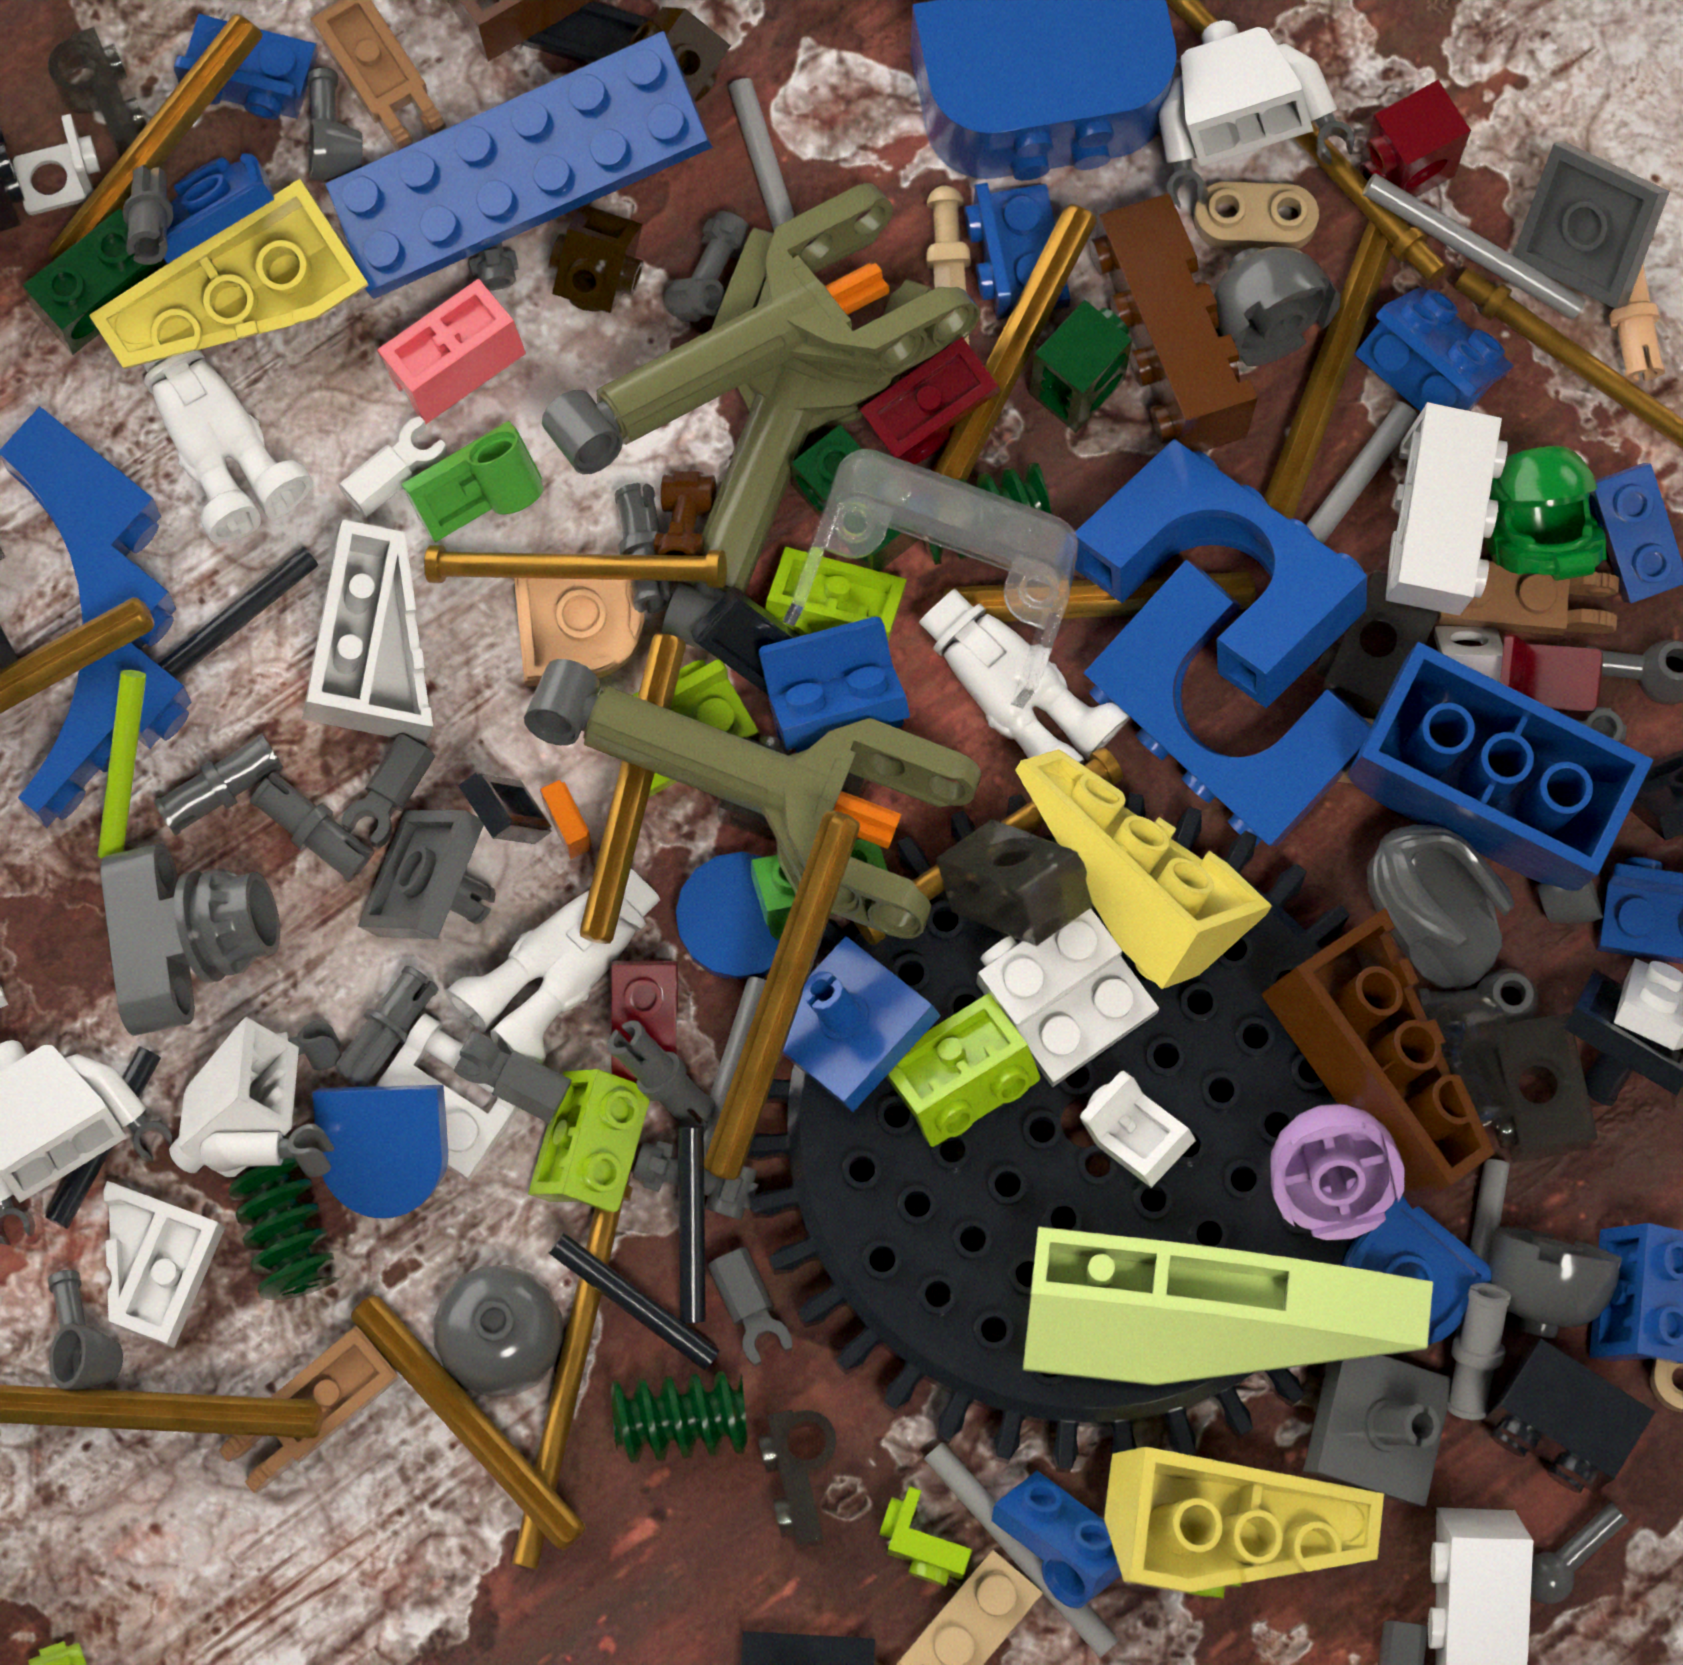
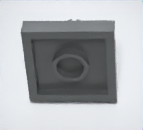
M1565 141L1554 143L1513 256L1536 270L1615 309L1628 305L1670 191Z
M405 810L357 927L377 937L438 939L449 910L467 918V921L475 925L485 920L491 908L480 904L479 901L482 898L490 903H494L495 889L464 875L484 826L480 818L466 810Z
M1383 1355L1328 1362L1303 1471L1353 1488L1383 1493L1384 1498L1409 1506L1426 1507L1453 1379Z

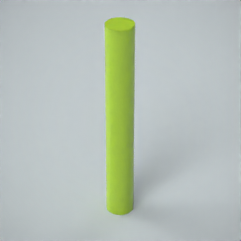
M123 670L120 673L97 854L102 859L106 855L124 852L146 683V674L136 670Z

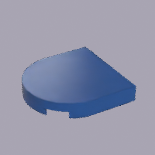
M242 153L240 157L241 162L229 164L226 158H217L197 168L174 185V190L178 197L171 202L173 206V220L167 228L168 250L164 257L167 264L274 200L269 177L254 155Z
M444 1084L319 1088L312 1092L315 1125L325 1132L335 1148L334 1151L323 1152L331 1164V1169L322 1177L331 1193L344 1206L367 1217L394 1218L416 1209L434 1193L443 1179L448 1165Z
M1403 1195L1399 1202L1396 1196L1392 1206L1384 1212L1386 1220L1376 1229L1364 1233L1354 1240L1344 1257L1342 1266L1433 1282L1428 1345H1431L1449 1336L1461 1324L1467 1312L1470 1286L1476 1283L1492 1284L1491 1270L1486 1262L1419 1206L1412 1209Z

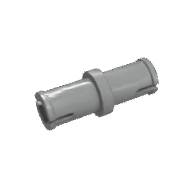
M1476 1283L1470 1286L1468 1293L1469 1302L1462 1335H1458L1454 1339L1452 1346V1356L1456 1360L1450 1398L1449 1402H1447V1410L1463 1419L1480 1420L1487 1416L1488 1400L1495 1368H1499L1503 1364L1505 1357V1347L1501 1344V1338L1511 1294L1497 1285L1488 1283Z

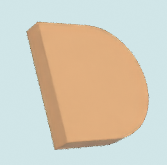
M514 578L525 687L538 686L546 666L550 661L556 659L576 661L593 671L598 679L605 677L624 666L639 647L644 633L645 612L640 613L634 609L631 580Z

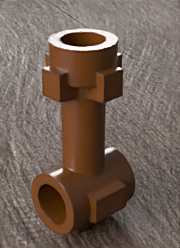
M675 471L674 475H663L661 481V506L663 512H672L668 533L655 535V555L702 556L704 548L703 534H695L694 531L697 516H703V512L710 513L717 497L714 475H704L703 472Z

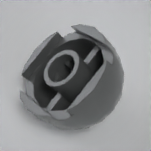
M1269 247L1261 250L1259 248H1249L1236 255L1230 261L1228 271L1223 275L1214 293L1219 318V328L1216 331L1219 337L1231 334L1239 356L1243 359L1246 366L1256 367L1271 363L1297 351L1307 344L1301 333L1310 328L1316 321L1323 330L1337 313L1340 307L1341 295L1330 277L1318 263L1300 250L1287 247Z
M1500 1226L1495 1229L1488 1252L1491 1283L1511 1294L1507 1311L1520 1317L1518 1325L1520 1330L1539 1336L1556 1338L1559 1327L1583 1326L1597 1319L1609 1305L1618 1282L1619 1267L1622 1259L1620 1256L1581 1241L1575 1240L1573 1245L1552 1239L1554 1234L1518 1227Z
M508 1265L479 1267L459 1277L441 1297L433 1320L434 1347L445 1370L465 1388L487 1397L516 1396L538 1385L548 1374L549 1369L555 1364L564 1342L562 1314L550 1289L532 1273Z

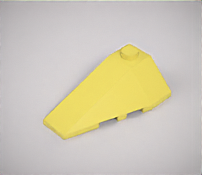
M1060 749L1021 760L1015 769L1111 936L1122 951L1135 962L1137 970L1145 978L1155 982L1161 989L1199 976L1265 917L1272 907L1227 862L1210 851L1202 860L1171 839L1176 831L1175 827L1160 817L1154 823L1124 807L1126 799L1122 791Z
M1142 1447L1112 1454L1104 1520L1124 1582L1188 1593L1377 1560L1384 1494Z

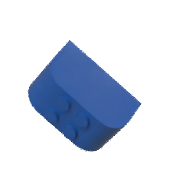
M935 0L913 4L910 54L927 137L936 155L956 172L978 179L1013 176L1016 180L1026 181L1040 178L1049 173L1050 169L1074 165V168L1078 170H1092L1106 165L1110 162V159L1123 157L1140 150L1159 132V110L1170 91L1176 65V44L1166 0Z
M1418 642L1405 658L1350 768L1348 777L1362 792L1382 805L1421 825H1437L1459 834L1479 854L1514 872L1543 884L1577 891L1599 874L1650 769L1653 759Z

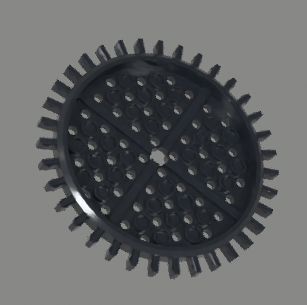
M1130 793L1124 807L1137 816L1145 818L1146 811L1143 795ZM1022 795L1009 797L1006 818L1027 804ZM1189 806L1176 825L1174 841L1192 852V847L1202 831L1201 810ZM964 810L951 815V840L959 850L977 838L976 827ZM1246 830L1231 843L1227 858L1225 859V862L1239 875L1252 861L1257 836ZM1032 831L929 900L931 912L923 932L918 937L908 939L885 934L883 940L875 945H871L861 933L856 937L850 936L834 920L828 919L820 946L832 951L847 936L898 978L899 971L904 966L915 965L922 970L923 979L916 985L908 986L930 1002L941 1015L930 1027L931 1029L955 1014L953 1007L957 1001L970 999L975 1002L985 996L976 984L978 972L986 967L980 959L982 955L995 944L1009 936H1012L1017 944L1037 932L1038 928L1033 923L1034 919L1054 903L1065 899L1068 905L1072 907L1082 899H1085L1106 929L1107 927L1054 836L1035 837ZM907 836L898 842L897 853L900 866L912 880L932 868L927 861L923 848L911 837ZM1298 864L1281 873L1274 887L1266 894L1252 886L1272 907L1265 917L1237 941L1243 946L1245 956L1242 959L1231 961L1222 954L1199 976L1161 989L1153 981L1138 979L1159 1007V1011L1155 1016L1081 1067L1088 1075V1083L1085 1086L1073 1088L1065 1080H1062L1052 1087L1037 1067L1040 1080L1029 1087L1020 1098L1000 1105L973 1122L971 1127L961 1135L947 1138L933 1147L924 1138L916 1118L886 1077L854 1112L850 1111L795 1064L793 1065L791 1079L781 1080L774 1078L765 1104L777 1103L788 1106V1131L782 1134H754L746 1159L756 1161L773 1158L789 1159L793 1185L783 1189L765 1190L752 1197L750 1205L753 1218H773L789 1211L800 1212L807 1237L799 1242L781 1246L769 1257V1265L774 1275L793 1273L811 1261H818L832 1284L824 1292L809 1298L799 1310L798 1318L803 1326L808 1328L821 1324L833 1312L846 1306L863 1326L864 1330L858 1337L844 1345L837 1360V1367L847 1375L863 1367L869 1356L877 1348L883 1346L894 1358L905 1365L900 1375L888 1385L883 1407L893 1414L897 1413L910 1403L916 1387L924 1379L950 1393L951 1399L938 1418L937 1439L947 1444H950L962 1431L965 1415L972 1404L1002 1416L1001 1426L993 1441L995 1461L1008 1464L1020 1446V1429L1024 1420L1055 1425L1056 1440L1052 1450V1457L1056 1472L1070 1473L1079 1454L1077 1443L1078 1427L1109 1426L1112 1435V1456L1114 1453L1138 1448L1133 1434V1423L1162 1418L1168 1430L1169 1445L1174 1453L1194 1456L1196 1453V1435L1188 1421L1186 1410H1190L1210 1400L1217 1404L1225 1426L1239 1439L1249 1434L1253 1426L1250 1411L1238 1396L1236 1387L1258 1373L1267 1380L1277 1398L1289 1407L1296 1404L1305 1394L1299 1379L1288 1368L1161 1385L1068 1375L1048 1378L1040 1374V1372L1024 1371L1023 1365L1032 1287L1021 1285L1016 1278V1271L1023 1265L1034 1266L1038 1227L1055 1229L1051 1224L1050 1218L1058 1210L1069 1211L1074 1216L1075 1226L1070 1231L1204 1246L1197 1238V1230L1203 1225H1212L1221 1234L1220 1243L1213 1246L1215 1248L1342 1266L1348 1249L1357 1237L1340 1240H1324L1313 1237L1310 1229L1294 1227L1284 1219L1273 1196L1271 1188V1152L1278 1137L1268 1134L1265 1129V1120L1271 1116H1279L1289 1125L1303 1112L1320 1105H1336L1338 1103L1322 1080L1316 1083H1308L1300 1077L1298 1068L1301 1064L1308 1062V1060L1261 994L1274 985L1279 976L1290 973L1320 952L1321 946L1338 937L1350 916L1348 911L1342 905L1328 910L1321 915L1315 924L1304 930L1299 923L1283 910L1285 905L1299 894L1307 873ZM1031 892L1039 893L1045 898L1046 907L1040 912H1030L1023 906V897ZM949 912L956 917L958 924L955 929L943 932L935 927L933 923L934 917L938 913ZM1122 951L1121 957L1132 971V965L1135 962ZM1194 994L1205 995L1210 1000L1211 1010L1205 1014H1195L1189 1009L1187 999ZM1249 1028L1260 1029L1266 1036V1045L1259 1049L1247 1046L1243 1040L1245 1030ZM1162 1047L1170 1048L1176 1053L1177 1064L1171 1068H1162L1155 1063L1153 1053ZM1121 1071H1125L1135 1079L1145 1096L1188 1127L1199 1145V1152L1195 1156H1181L1152 1188L1097 1145L1090 1147L1075 1145L1065 1137L1062 1130L1061 1117L1063 1112L1078 1099L1089 1101L1100 1087L1109 1084ZM1215 1082L1227 1083L1233 1091V1097L1225 1103L1216 1102L1209 1094V1087ZM893 1106L904 1108L909 1114L907 1124L899 1128L888 1125L884 1115L889 1108ZM1037 1121L1048 1122L1054 1130V1136L1047 1142H1038L1031 1137L1030 1126ZM947 1141L959 1142L964 1149L963 1158L957 1162L944 1160L939 1152L942 1144ZM1094 1155L1102 1156L1109 1163V1172L1105 1176L1094 1177L1087 1172L1085 1161ZM860 1160L869 1162L875 1170L874 1176L867 1182L854 1180L849 1173L850 1167L854 1162ZM1238 1170L1249 1172L1254 1178V1188L1248 1192L1236 1190L1231 1183V1175ZM1003 1175L1013 1176L1018 1180L1020 1190L1012 1197H1004L995 1188L996 1180ZM1148 1190L1160 1192L1165 1199L1164 1208L1157 1212L1146 1210L1141 1203V1195ZM913 1195L925 1197L930 1204L928 1213L921 1217L911 1216L905 1209V1202L909 1197ZM968 1230H977L984 1236L985 1246L977 1252L967 1251L961 1245V1235ZM875 1251H889L895 1259L893 1268L886 1272H879L873 1269L869 1260ZM930 1286H945L949 1290L950 1301L943 1307L930 1305L925 1297L926 1290ZM988 1320H998L1004 1324L1006 1336L999 1342H989L981 1333L982 1325Z

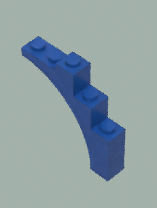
M39 406L0 449V458L7 471L33 495L50 516L64 540L78 583L82 625L130 598H138L147 605L155 624L150 632L79 670L70 709L56 743L37 774L18 797L26 811L45 828H48L57 817L60 820H64L77 809L86 794L83 787L99 769L102 772L108 771L121 671L136 670L146 674L138 740L149 749L160 738L165 741L169 740L181 729L189 716V711L186 708L192 702L184 685L141 651L145 644L151 647L166 635L174 621V617L171 615L176 610L169 591L126 557L130 551L138 553L143 550L158 531L159 524L156 522L161 518V515L153 497Z

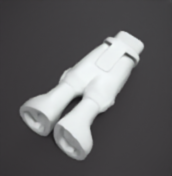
M201 350L143 364L147 372L144 379L145 386L154 395L161 418L179 453L178 464L193 480L201 483L207 495L209 503L203 508L201 523L211 541L229 542L252 534L261 524V517L254 503L239 488L227 470L225 460L227 457H231L239 464L254 491L256 500L266 516L271 520L281 518L307 496L313 487L314 481L305 467L295 460L277 463L264 448V437L259 421L248 415L230 387L205 361Z
M956 589L950 591L924 615L919 623L937 641L933 650L938 655L944 656L961 684L986 714L988 725L1010 740L1014 739L1028 758L1060 749L1083 765L1085 759L1087 761L1090 760L1089 756L1100 747H1104L1127 723L1130 716L1114 702L1092 708L1080 701L1067 689L1066 680L1055 663L1045 660L1009 626L989 614L985 615L986 608L981 603L973 607ZM1036 706L1046 711L1064 731L1080 754L1068 744L1055 738L1037 720L1032 708Z
M630 870L615 935L610 944L591 942L580 937L579 931L589 891L562 907L535 930L522 933L511 949L508 960L485 976L462 977L455 981L445 991L449 1001L471 1025L481 1032H485L496 1022L511 999L529 981L539 977L543 978L539 990L520 1007L505 1016L490 1033L492 1041L502 1052L511 1056L513 1051H516L542 1064L546 1058L543 1035L549 1025L561 1011L573 1009L582 1001L588 999L591 988L612 966V961H616L635 931L640 932L645 927L646 923L643 917L660 901L657 893L634 870Z

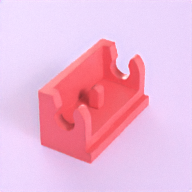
M479 278L377 349L393 383L399 391L404 389L416 414L425 421V425L526 354L514 320Z

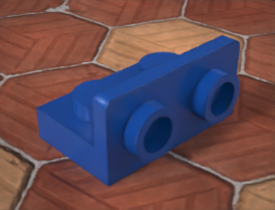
M198 14L185 57L177 56L173 67L178 84L228 21ZM260 29L262 39L210 104H219L221 100L244 105L248 112L261 118L275 120L280 115L298 119L308 88L307 75L314 69L318 57L317 44Z
M988 183L976 184L973 205L964 207L970 243L981 242L985 263L976 264L982 301L993 300L997 320L1010 317L1055 228L1047 184L990 193ZM1067 282L1053 310L1070 306L1071 298Z
M1627 858L1624 860V864H1614L1605 877L1602 900L1603 918L1600 919L1596 951L1683 964V873L1662 870L1663 864L1661 862L1648 858Z
M1650 1223L1600 1229L1599 1247L1620 1256L1622 1259L1617 1286L1611 1301L1598 1318L1592 1321L1589 1358L1608 1362L1651 1358L1682 1364L1683 1231Z

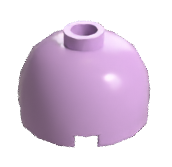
M1342 1104L1320 1105L1299 1114L1280 1132L1271 1152V1188L1284 1219L1293 1226L1294 1222H1296L1299 1226L1310 1229L1313 1237L1324 1240L1353 1239L1376 1229L1386 1220L1384 1212L1392 1206L1396 1196L1399 1202L1404 1192V1165L1391 1134L1370 1113Z

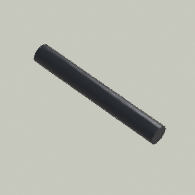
M302 546L161 660L158 665L178 680L319 566L309 551Z
M138 1046L122 1075L124 1081L138 1098L142 1095L161 1060L158 1055ZM113 1147L68 1174L45 1216L46 1219L65 1229L69 1228Z
M683 1125L678 1126L680 1320L684 1323H702L706 1321L704 1126Z
M564 1232L548 1251L549 1255L702 1370H706L719 1352L717 1347Z

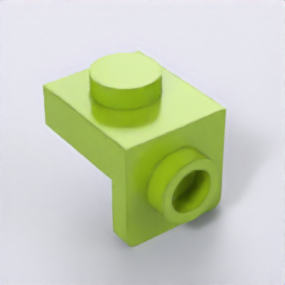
M909 1486L904 1501L891 1498L879 1535L891 1539L887 1555L911 1563L908 1573L919 1579L941 1586H946L949 1576L962 1580L972 1549L911 1529L910 1525L922 1490Z

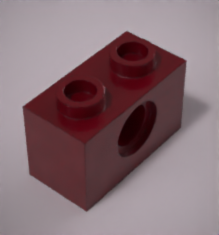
M1439 80L1430 83L1374 114L1360 159L1361 164L1359 165L1360 173L1367 181L1376 173L1411 195L1418 197L1456 175L1471 129Z

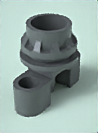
M162 843L106 855L101 863V881L117 1005L122 1023L132 1036L183 1026L193 1021L195 1005L190 967L201 981L213 983L221 981L225 976L245 973L256 958L273 955L277 952L280 944L278 909L273 893L267 881L260 873L251 872L236 875L225 869H212L204 873L199 871L184 873L178 879L173 857L168 848Z

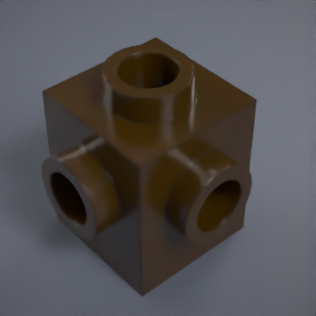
M662 7L653 21L649 20L639 27L632 36L628 47L664 31L671 42L694 102H697L713 87L717 78V73L714 70L731 45L686 8Z
M584 205L568 226L566 234L560 233L554 243L549 260V269L557 271L552 294L568 299L573 306L581 310L590 312L604 311L611 314L623 294L632 296L639 283L644 261L635 258L643 224Z

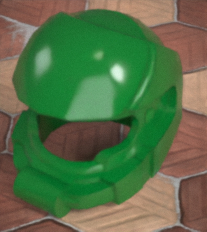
M1546 446L1514 453L1506 457L1501 476L1498 479L1492 478L1489 499L1498 501V513L1491 537H1483V540L1496 565L1518 575L1527 573L1551 575L1555 581L1593 575L1595 567L1601 561L1606 560L1605 533L1602 527L1597 526V520L1590 514L1589 510L1590 492L1596 490L1598 485L1593 473L1582 457L1571 448Z

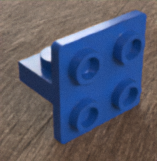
M1418 287L1384 305L1376 315L1380 322L1355 352V355L1420 412L1427 402L1471 411L1491 385L1504 378L1513 368V364L1503 356L1505 353L1503 346L1493 336L1479 329L1474 331L1456 315L1458 309L1448 297L1436 290H1426L1423 287Z
M878 616L769 644L759 649V657L779 748L784 755L789 756L808 750L829 731L868 718L895 728H900L904 724L903 719L910 718L907 698L892 664L885 626L882 619Z

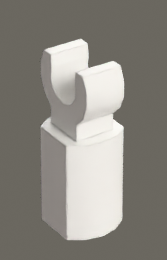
M420 416L410 419L404 424L399 434V442L392 448L389 445L383 447L339 484V488L345 498L364 518H367L403 488L401 484L414 477L413 472L416 469H428L445 458L447 448L441 439L427 450H420L413 446L414 440L426 430L425 421Z

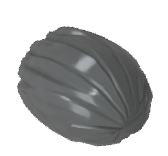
M1411 825L1399 827L1386 834L1380 840L1377 851L1367 865L1368 892L1377 913L1386 907L1395 927L1390 932L1391 936L1404 955L1409 958L1411 964L1429 982L1442 990L1447 988L1458 990L1474 984L1492 968L1496 957L1503 947L1502 933L1498 926L1495 906L1504 916L1515 907L1510 889L1467 840L1445 827L1437 825Z

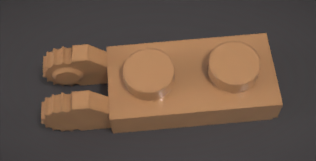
M341 0L310 18L316 34L374 123L380 122L386 136L396 151L414 144L410 133L405 127H402V124L394 114L410 103H413L424 128L429 134L434 135L447 129L442 116L427 94L425 81L371 0Z
M1489 561L1487 582L1481 598L1474 597L1460 616L1439 612L1438 623L1441 625L1497 628L1498 630L1563 636L1565 631L1593 634L1614 633L1616 631L1617 615L1609 611L1583 608L1568 611L1569 594L1592 595L1595 597L1616 595L1619 591V577L1610 573L1594 572L1590 576L1555 581L1551 575L1530 573L1518 575L1511 573L1496 565L1493 561Z
M357 1326L270 1397L315 1400L322 1408V1426L319 1435L315 1438L277 1437L283 1447L270 1458L257 1465L245 1480L246 1485L253 1493L266 1488L272 1481L283 1474L295 1460L298 1464L400 1379L398 1374ZM233 1435L222 1445L219 1452L227 1462H231L245 1455L263 1436Z

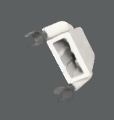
M1223 20L1210 24L1202 34L1203 45L1188 49L1181 56L1182 75L1173 79L1170 91L1159 110V123L1166 162H1173L1175 171L1168 180L1167 192L1170 193L1174 204L1179 209H1181V204L1178 198V190L1185 182L1193 181L1197 183V194L1202 205L1205 204L1208 198L1206 183L1196 171H1193L1192 158L1197 157L1199 167L1312 132L1311 121L1316 120L1320 130L1316 143V152L1322 162L1328 165L1332 162L1330 151L1324 143L1328 137L1339 136L1342 138L1350 155L1354 147L1355 137L1353 130L1349 125L1335 120L1332 112L1337 110V106L1317 62L1288 44L1276 45L1267 29L1257 27L1239 33L1236 25L1230 21Z
M245 1017L190 1082L184 1093L179 1137L169 1148L170 1155L176 1165L189 1173H197L206 1165L226 1177H235L247 1166L281 1165L283 1159L295 1158L305 1175L318 1177L326 1174L331 1169V1164L323 1152H331L335 1148L320 1127L315 1124H306L296 1129L289 1139H283V1136L292 1128L298 1055L305 1054L315 1070H326L336 1066V1062L341 1057L338 1049L341 1043L333 1028L322 1020L312 1021L299 1031L297 1037L289 1038L287 1032L275 1034Z
M10 1040L0 1044L1 1244L11 1245L3 1229L5 1219L11 1214L20 1217L23 1222V1228L28 1236H32L35 1231L34 1218L24 1208L14 1207L10 1199L11 1195L14 1194L21 1203L127 1138L121 1128L128 1126L133 1132V1150L143 1161L153 1162L149 1153L140 1145V1138L144 1133L148 1131L159 1132L169 1147L172 1145V1135L168 1127L163 1123L146 1119L142 1114L146 1107L113 1067L79 1054L64 1058L52 1045H43L27 1054L22 1044L18 1041Z

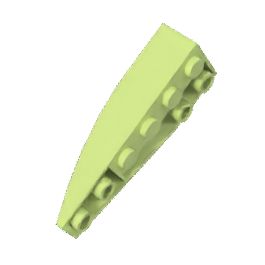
M1038 1227L1023 1370L1161 1385L1425 1350L1428 1345L1433 1282L1239 1250Z

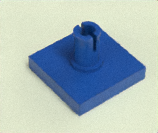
M845 936L809 975L803 987V995L782 1054L850 1111L854 1112L941 1015L930 1002Z

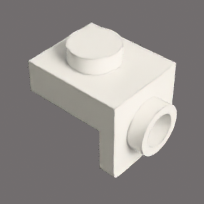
M1121 1071L1109 1084L1100 1087L1092 1095L1087 1108L1080 1116L1081 1121L1096 1145L1151 1188L1196 1141L1188 1127L1145 1096L1135 1079L1125 1071Z

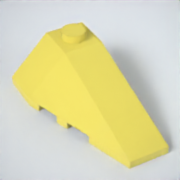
M298 179L275 194L273 201L176 258L89 316L121 366L127 369L318 319L369 286V284L301 179Z

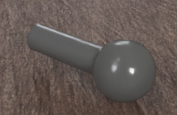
M1612 1501L1556 1553L1541 1552L1532 1556L1530 1598L1538 1603L1551 1605L1557 1604L1569 1596L1575 1582L1574 1572L1629 1521Z

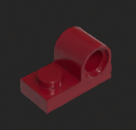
M962 336L866 404L860 411L901 468L907 469L919 464L935 453L949 438L950 432L948 429L1001 391L999 385Z

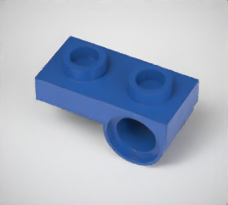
M1641 463L1597 479L1598 488L1590 492L1589 510L1590 514L1597 520V526L1602 527L1605 533L1606 548L1616 577H1619V589L1623 601L1631 604L1683 585V562L1652 464Z
M1038 1470L995 1503L991 1521L1043 1560L1042 1575L1044 1582L1052 1595L1062 1604L1071 1608H1082L1122 1575L1105 1521Z

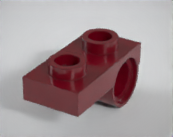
M612 961L611 1035L617 1029L631 1044L633 1038L623 1029L622 1024L629 1021H638L645 1028L646 1033L665 1052H674L677 1055V961ZM611 1054V1074L637 1083V1078L618 1058Z

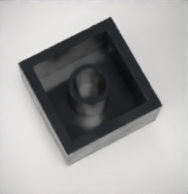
M1540 1339L1520 1358L1482 1422L1494 1429L1490 1437L1498 1445L1522 1458L1529 1451L1550 1465L1546 1473L1553 1480L1565 1488L1580 1494L1584 1487L1594 1493L1616 1478L1656 1411Z

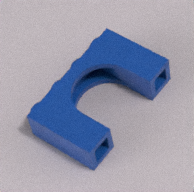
M1175 439L1073 533L1075 570L1098 585L1120 603L1129 598L1170 558L1190 548L1206 545L1226 546L1240 550L1257 560L1269 574L1271 582L1265 592L1217 638V667L1219 675L1265 708L1280 696L1366 611L1367 574L1364 573L1356 560L1345 553H1335L1318 541L1304 523L1294 518L1287 519L1267 505L1263 496L1256 489L1246 484L1239 485L1222 473L1209 456L1200 451L1192 452Z
M1185 560L1086 669L1084 674L1095 684L1089 691V694L1100 705L1111 702L1116 703L1142 728L1135 736L1155 756L1164 760L1171 754L1188 770L1181 779L1200 798L1210 803L1217 797L1234 813L1228 820V823L1240 835L1246 830L1257 836L1255 847L1262 840L1269 846H1278L1352 766L1372 725L1335 691L1327 689L1276 744L1263 752L1246 757H1230L1211 749L1203 743L1192 730L1184 712L1182 689L1185 675L1196 655L1241 607V604L1196 563Z

